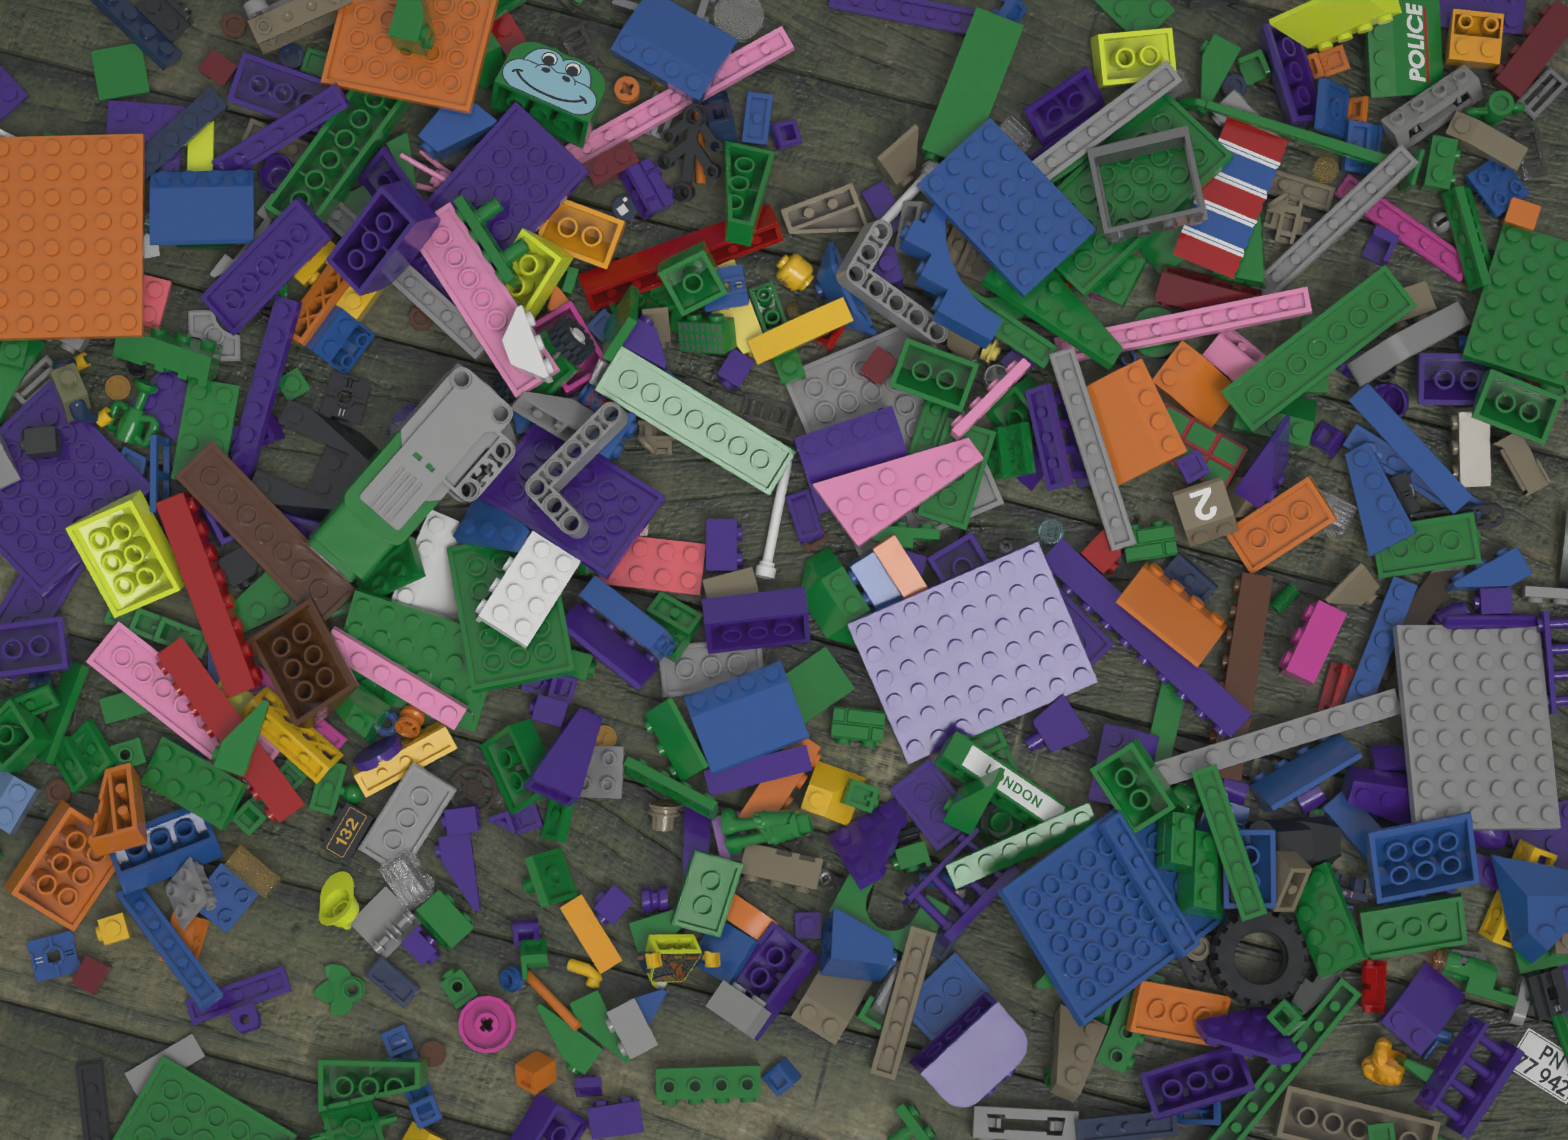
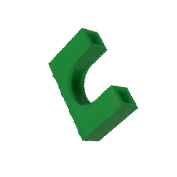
M850 874L829 910L831 913L833 909H839L893 940V948L901 952L900 958L903 957L912 924L937 931L939 925L921 907L913 921L905 928L896 931L879 928L870 920L866 911V899L874 883L860 890ZM929 895L926 896L944 916L947 914L949 906Z

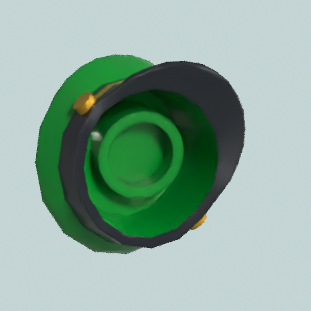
M989 801L976 828L985 841L994 843L1021 831L1022 823Z

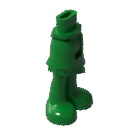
M724 808L721 813L723 835H728L725 844L732 856L741 854L744 847L763 842L777 845L784 841L803 837L804 833L814 831L809 812L800 813L798 810L794 812L788 810H762L761 813L754 811L753 817L738 818L736 811L732 808ZM751 829H759V830H760V832H756V833H749V834H741V833H740V831H746V830H751Z

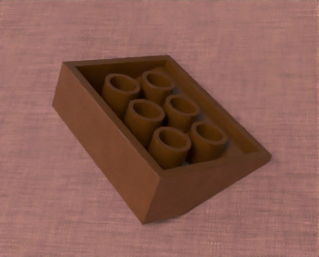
M311 597L249 638L295 727L310 729L332 714L359 687L353 672L314 599Z

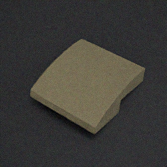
M953 226L947 239V246L957 274L982 283L992 266Z

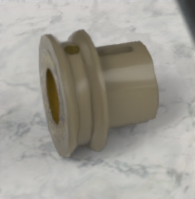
M669 800L648 801L647 804L650 809L647 810V814L652 815L651 829L665 832L673 831L675 817L680 816L678 808L681 807V804Z

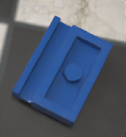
M1347 120L1345 121L1343 142L1381 153L1383 126ZM1342 156L1341 172L1368 175L1376 168Z

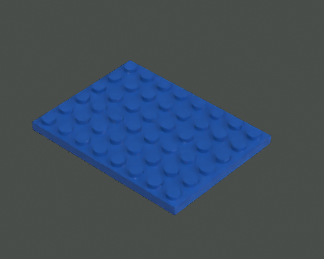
M1115 808L1108 811L997 891L1079 1027L1086 1025L1177 957L1097 826L1117 812ZM1158 820L1134 835L1177 904L1178 872L1156 868L1158 856ZM1225 911L1223 920L1182 913L1198 940L1228 918Z

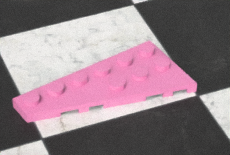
M965 438L814 483L812 487L856 547L859 548L982 462L984 458L971 440Z

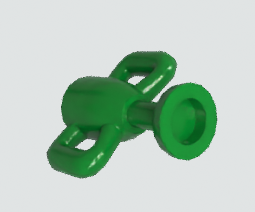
M1499 90L1494 92L1490 99L1481 107H1470L1463 113L1479 119L1491 127H1495L1506 116L1520 115L1525 110V105L1521 102L1514 103L1510 93Z
M136 378L135 386L139 392L134 405L129 406L122 400L113 401L109 407L111 412L108 415L114 418V420L107 424L106 428L114 432V436L121 441L139 445L142 448H149L150 435H157L159 422L156 417L145 414L143 408L148 395L156 393L159 386L150 381ZM121 408L124 414L120 418L118 425H114ZM145 423H150L146 436L143 439L141 435Z

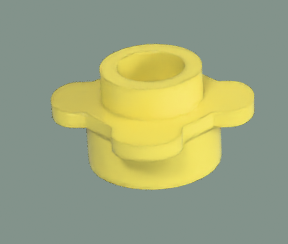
M997 339L994 342L991 341L986 350L983 348L980 359L985 360L988 366L991 361L996 362L1000 354L1001 348L998 347Z

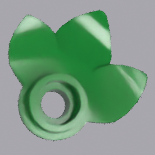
M337 964L326 965L325 973L329 980L320 984L314 991V995L323 1002L331 1003V1016H341L351 1010L354 1002L364 997L366 986L362 979L352 976L346 967ZM351 984L357 986L358 991L356 994L349 993L348 988Z

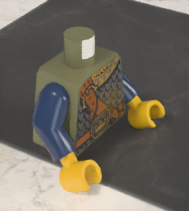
M82 352L74 357L55 360L52 363L50 381L68 423L76 420L97 423L100 427H105L112 422L114 418L108 415L111 412L109 408L105 407L99 412L91 409L88 393L78 372L91 365V363H87L84 359L87 353Z

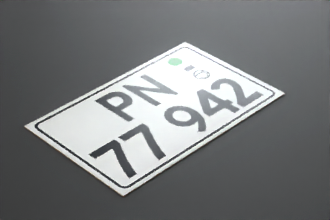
M1528 1028L1517 1046L1525 1054L1513 1072L1567 1104L1568 1063L1562 1048Z

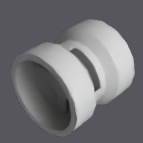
M1002 365L990 366L983 376L984 387L987 389L996 378L1001 381L1007 375L1005 372L1006 368Z

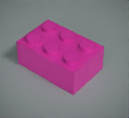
M572 301L536 321V325L533 326L534 331L538 335L545 330H550L560 319L567 316V318H572L573 322L577 321L580 327L583 326L585 328L584 331L589 333V338L594 341L595 352L578 366L581 370L562 386L567 397L589 383V378L598 358L607 361L602 357L601 349Z
M1320 600L1306 606L1300 618L1304 622L1301 627L1294 630L1289 643L1293 645L1290 650L1284 652L1278 666L1282 668L1279 673L1305 686L1314 684L1347 613Z

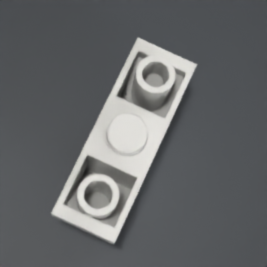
M522 305L518 306L502 339L509 361L515 370L546 383L553 382L551 373H554V368L550 359H545L542 350L545 349V345L540 334L535 335L533 326L536 325L534 316L531 311L527 312Z

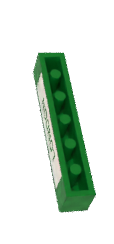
M957 731L946 739L933 763L965 785L1000 767L1005 769L990 802L1027 827L1073 808L1056 799L1053 793L1037 786L1031 778L1016 772L1010 764L994 757L989 750L973 743L967 735ZM1062 842V843H1060V844H1058V845H1055V846L1059 847V846H1061L1062 844H1064L1065 842Z

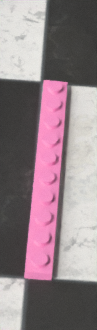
M780 26L730 54L704 100L794 51V46L783 27ZM667 89L593 130L583 149L571 143L564 147L583 164L627 139L630 142L683 113L688 105L694 103L671 89Z
M1302 287L1106 327V329L1123 347L1121 352L1313 313L1308 287ZM1060 337L1054 338L1055 345L1058 347L1056 352L1073 347ZM1074 347L1078 361L1091 359Z

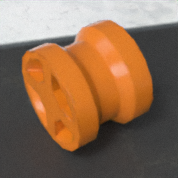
M630 76L618 79L614 86L616 99L623 105L634 104L640 96V87L636 79Z
M404 706L401 709L400 718L395 723V730L403 737L415 738L420 733V726L423 725L426 718L425 714L415 706Z

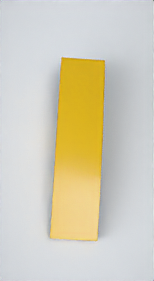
M842 297L747 341V344L756 364L759 365L803 346L805 343L826 335L854 320Z

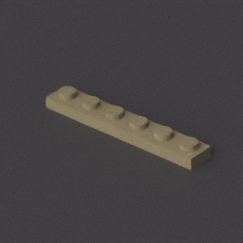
M914 924L911 925L872 1064L871 1074L894 1081L897 1078L938 931Z

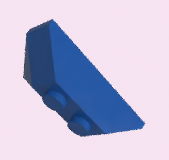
M834 241L828 243L816 276L817 284L814 285L816 293L820 299L825 298L827 304L843 297L854 320L844 325L845 329L871 338L877 335V331L863 302L843 288L836 279V273L843 260Z

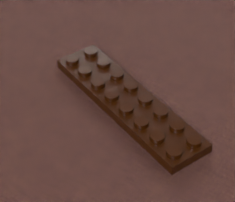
M213 441L174 476L297 605H300L310 597L313 598L326 621L354 594L355 588L304 544L308 539Z

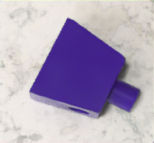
M889 245L883 250L872 271L890 284H895L893 286L903 292V277L895 246Z
M1063 694L1031 722L1036 732L1025 738L1024 742L1031 752L1045 745L1048 752L1052 753L1084 740L1090 735Z

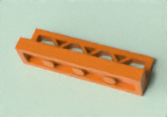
M330 264L326 266L301 300L302 307L292 340L304 347L350 286Z

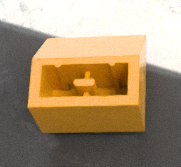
M1453 9L1446 38L1444 65L1461 67L1465 64L1468 68L1495 70L1500 64L1504 14Z

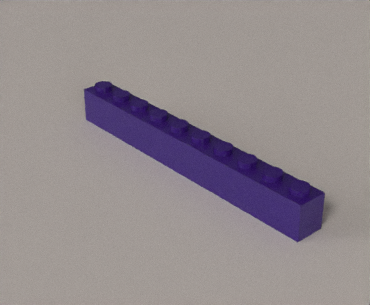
M1061 538L1044 556L1053 578L1058 577L1063 582L1060 587L1071 597L1076 594L1082 600L1079 605L1090 615L1094 611L1101 618L1098 622L1108 632L1112 629L1120 635L1117 640L1127 649L1132 646L1139 653L1136 658L1146 667L1151 664L1157 670L1155 675L1165 685L1170 682L1177 689L1174 693L1183 702L1190 700L1196 706L1193 711L1203 720L1208 717L1215 724L1212 729L1222 738L1227 735L1231 739L1252 717V714L1200 666H1194L1118 605L1116 601L1122 593L1064 539Z

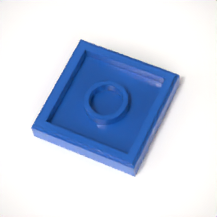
M1319 78L1314 129L1334 139L1344 140L1345 121H1347L1350 96L1349 89L1328 78Z
M725 922L720 938L704 934L699 942L701 951L720 952V966L715 968L705 967V964L697 966L717 979L724 980L732 985L758 942Z

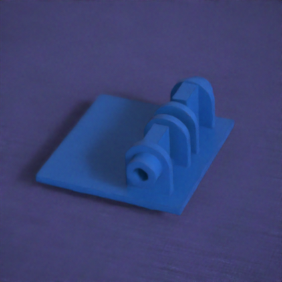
M1490 160L1465 177L1467 180L1466 185H1469L1474 193L1478 192L1475 197H1482L1480 204L1485 202L1486 204L1483 206L1489 212V216L1493 215L1494 218H1497L1508 209L1510 200L1513 197L1522 200L1530 194L1513 170Z
M220 863L208 877V884L212 887L210 891H213L217 899L216 907L212 910L202 908L199 913L228 933L260 892L232 872L228 866Z

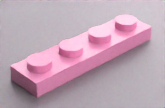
M1024 358L1019 363L1014 360L1005 369L1007 375L1001 381L996 378L987 388L989 393L983 399L978 396L969 406L971 411L965 417L961 414L951 424L953 429L950 435L956 441H959L1029 370L1031 364Z

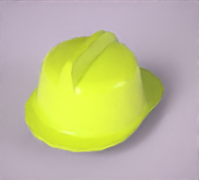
M341 871L331 875L322 887L319 921L325 926L333 925L349 930L352 921L359 913V903L354 897L352 876L347 872Z

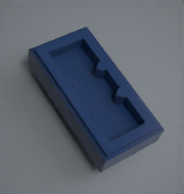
M383 955L378 958L364 975L404 1009L421 990L420 986Z

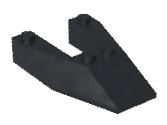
M288 400L279 419V425L327 446L307 492L256 470L252 482L279 510L322 521L339 502L340 493L379 449L362 433L312 409Z

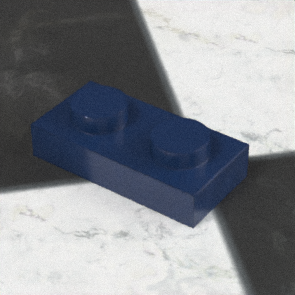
M1181 552L1164 569L1165 576L1170 580L1175 579L1184 586L1186 593L1191 597L1193 595L1197 596L1203 602L1218 588L1215 582Z

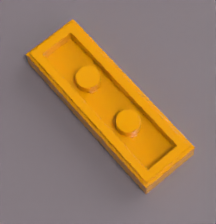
M582 894L560 907L600 974L623 961Z

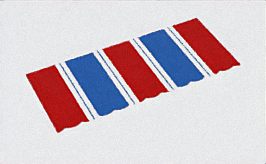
M1227 117L1218 141L1234 155V159L1202 188L1208 220H1203L1201 224L1195 226L1184 225L1173 255L1234 279V273L1239 268V261L1243 258L1244 249L1249 243L1248 238L1253 233V226L1258 221V214L1261 213L1263 208L1262 203L1267 199V192L1272 186L1271 181L1276 176V169L1280 166L1281 157L1284 155L1285 146L1289 141ZM1196 198L1194 199L1191 209L1197 208Z

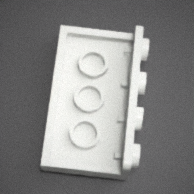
M532 531L515 559L510 556L502 568V570L506 571L501 580L496 578L488 591L492 592L489 600L482 599L475 610L479 614L476 621L479 623L483 621L526 649L581 561Z

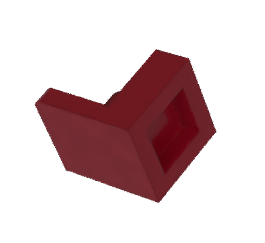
M212 49L198 70L207 79H212L221 87H224L232 75L236 74L238 66L215 49Z
M877 346L860 369L859 374L880 389L898 360Z
M86 956L71 983L93 995H98L112 967L90 956Z

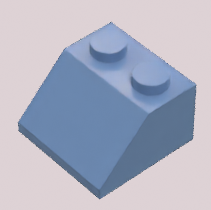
M1 771L0 829L15 835L41 789L13 773Z

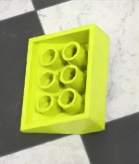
M1311 0L1269 19V23L1304 47L1318 48V51H1325L1333 48V43L1337 41L1341 43L1353 39V34L1357 32L1362 34L1373 30V25L1375 24L1382 25L1393 21V16L1402 13L1399 0Z
M141 490L124 496L65 528L114 618L178 592L185 585L171 545L156 517L150 512V506Z

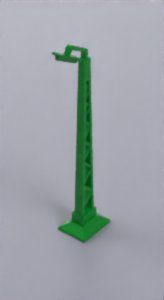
M1180 98L1176 100L1186 111H1200L1203 107L1204 110L1373 167H1377L1388 156L1209 100L1204 101L1198 98ZM1424 149L1412 155L1419 164L1399 182V191L1401 193L1415 186L1425 152Z

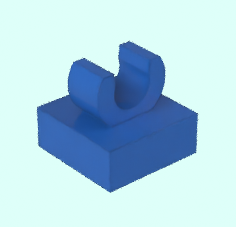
M1000 0L1004 5L1001 10L994 8L993 12L996 15L1019 23L1028 8L1021 0Z

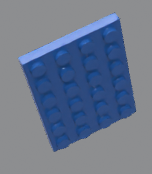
M991 118L916 185L1022 298L1097 230Z

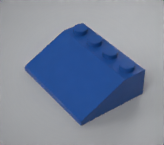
M642 0L622 28L610 51L613 57L691 102L701 104L737 44L738 39L670 0Z
M254 170L151 172L150 245L253 243L256 209Z
M781 660L684 697L712 775L810 738Z
M1340 733L1317 739L1319 744L1312 748L1306 745L1295 752L1297 757L1288 762L1287 758L1274 764L1275 770L1266 775L1263 771L1251 778L1253 783L1249 785V790L1263 813L1274 811L1363 756Z
M1471 812L1367 831L1369 885L1377 904L1480 884Z

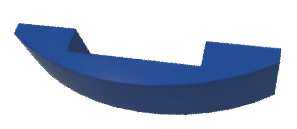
M405 1024L380 1034L389 1057L419 1058ZM429 1080L426 1086L405 1092L419 1130L443 1119Z

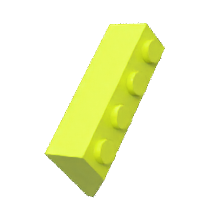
M522 229L514 243L523 238L531 251L513 263V268L522 283L515 288L507 283L504 285L517 305H522L527 312L531 311L534 319H536L574 257L555 243L531 231Z

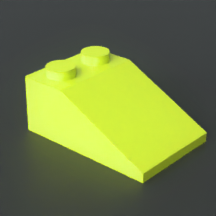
M1172 28L1098 34L1090 38L1094 77L1098 88L1134 85L1165 61H1168L1176 71Z

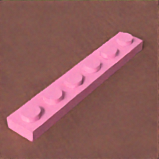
M335 626L332 629L331 633L350 668L455 730L469 706Z

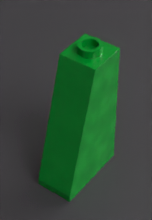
M1261 211L1258 214L1256 225L1253 226V233L1248 238L1249 243L1244 249V256L1239 261V268L1234 273L1235 278L1232 279L1213 271L1215 278L1266 289L1267 278Z

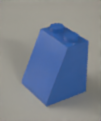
M475 102L471 115L440 108L418 135L421 143L419 146L422 148L421 151L432 160L436 157L443 161L479 143L497 123V120Z
M833 909L822 926L820 975L881 983L886 974H889L890 968L896 964L897 951L893 950L894 941L845 912Z

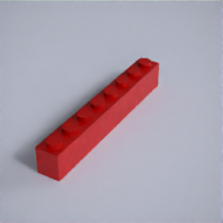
M768 204L762 207L751 247L727 242L724 220L613 261L608 269L597 267L578 274L591 312L620 302L630 285L638 288L639 294L663 286L664 283L658 274V263L702 241L705 242L717 265L784 241L771 205Z
M183 492L155 503L226 697H236L262 687V672L253 660V647L249 641H246L243 633L245 631L244 623L236 614L234 608L236 607L235 599L228 592L225 584L227 582L226 574L222 568H219L216 560L218 558L217 550L210 543L207 535L209 534L208 526L199 514L200 504L189 492Z
M180 637L156 655L160 660L156 664L165 676L170 673L175 680L171 685L181 697L185 694L189 699L190 703L187 704V707L195 717L200 715L203 718L205 724L202 727L209 737L213 738L216 736L219 742L222 743L243 719L186 641ZM258 741L246 777L239 776L241 780L247 778L252 785L248 788L256 801L262 799L267 807L264 809V812L272 822L277 819L281 824L306 805Z

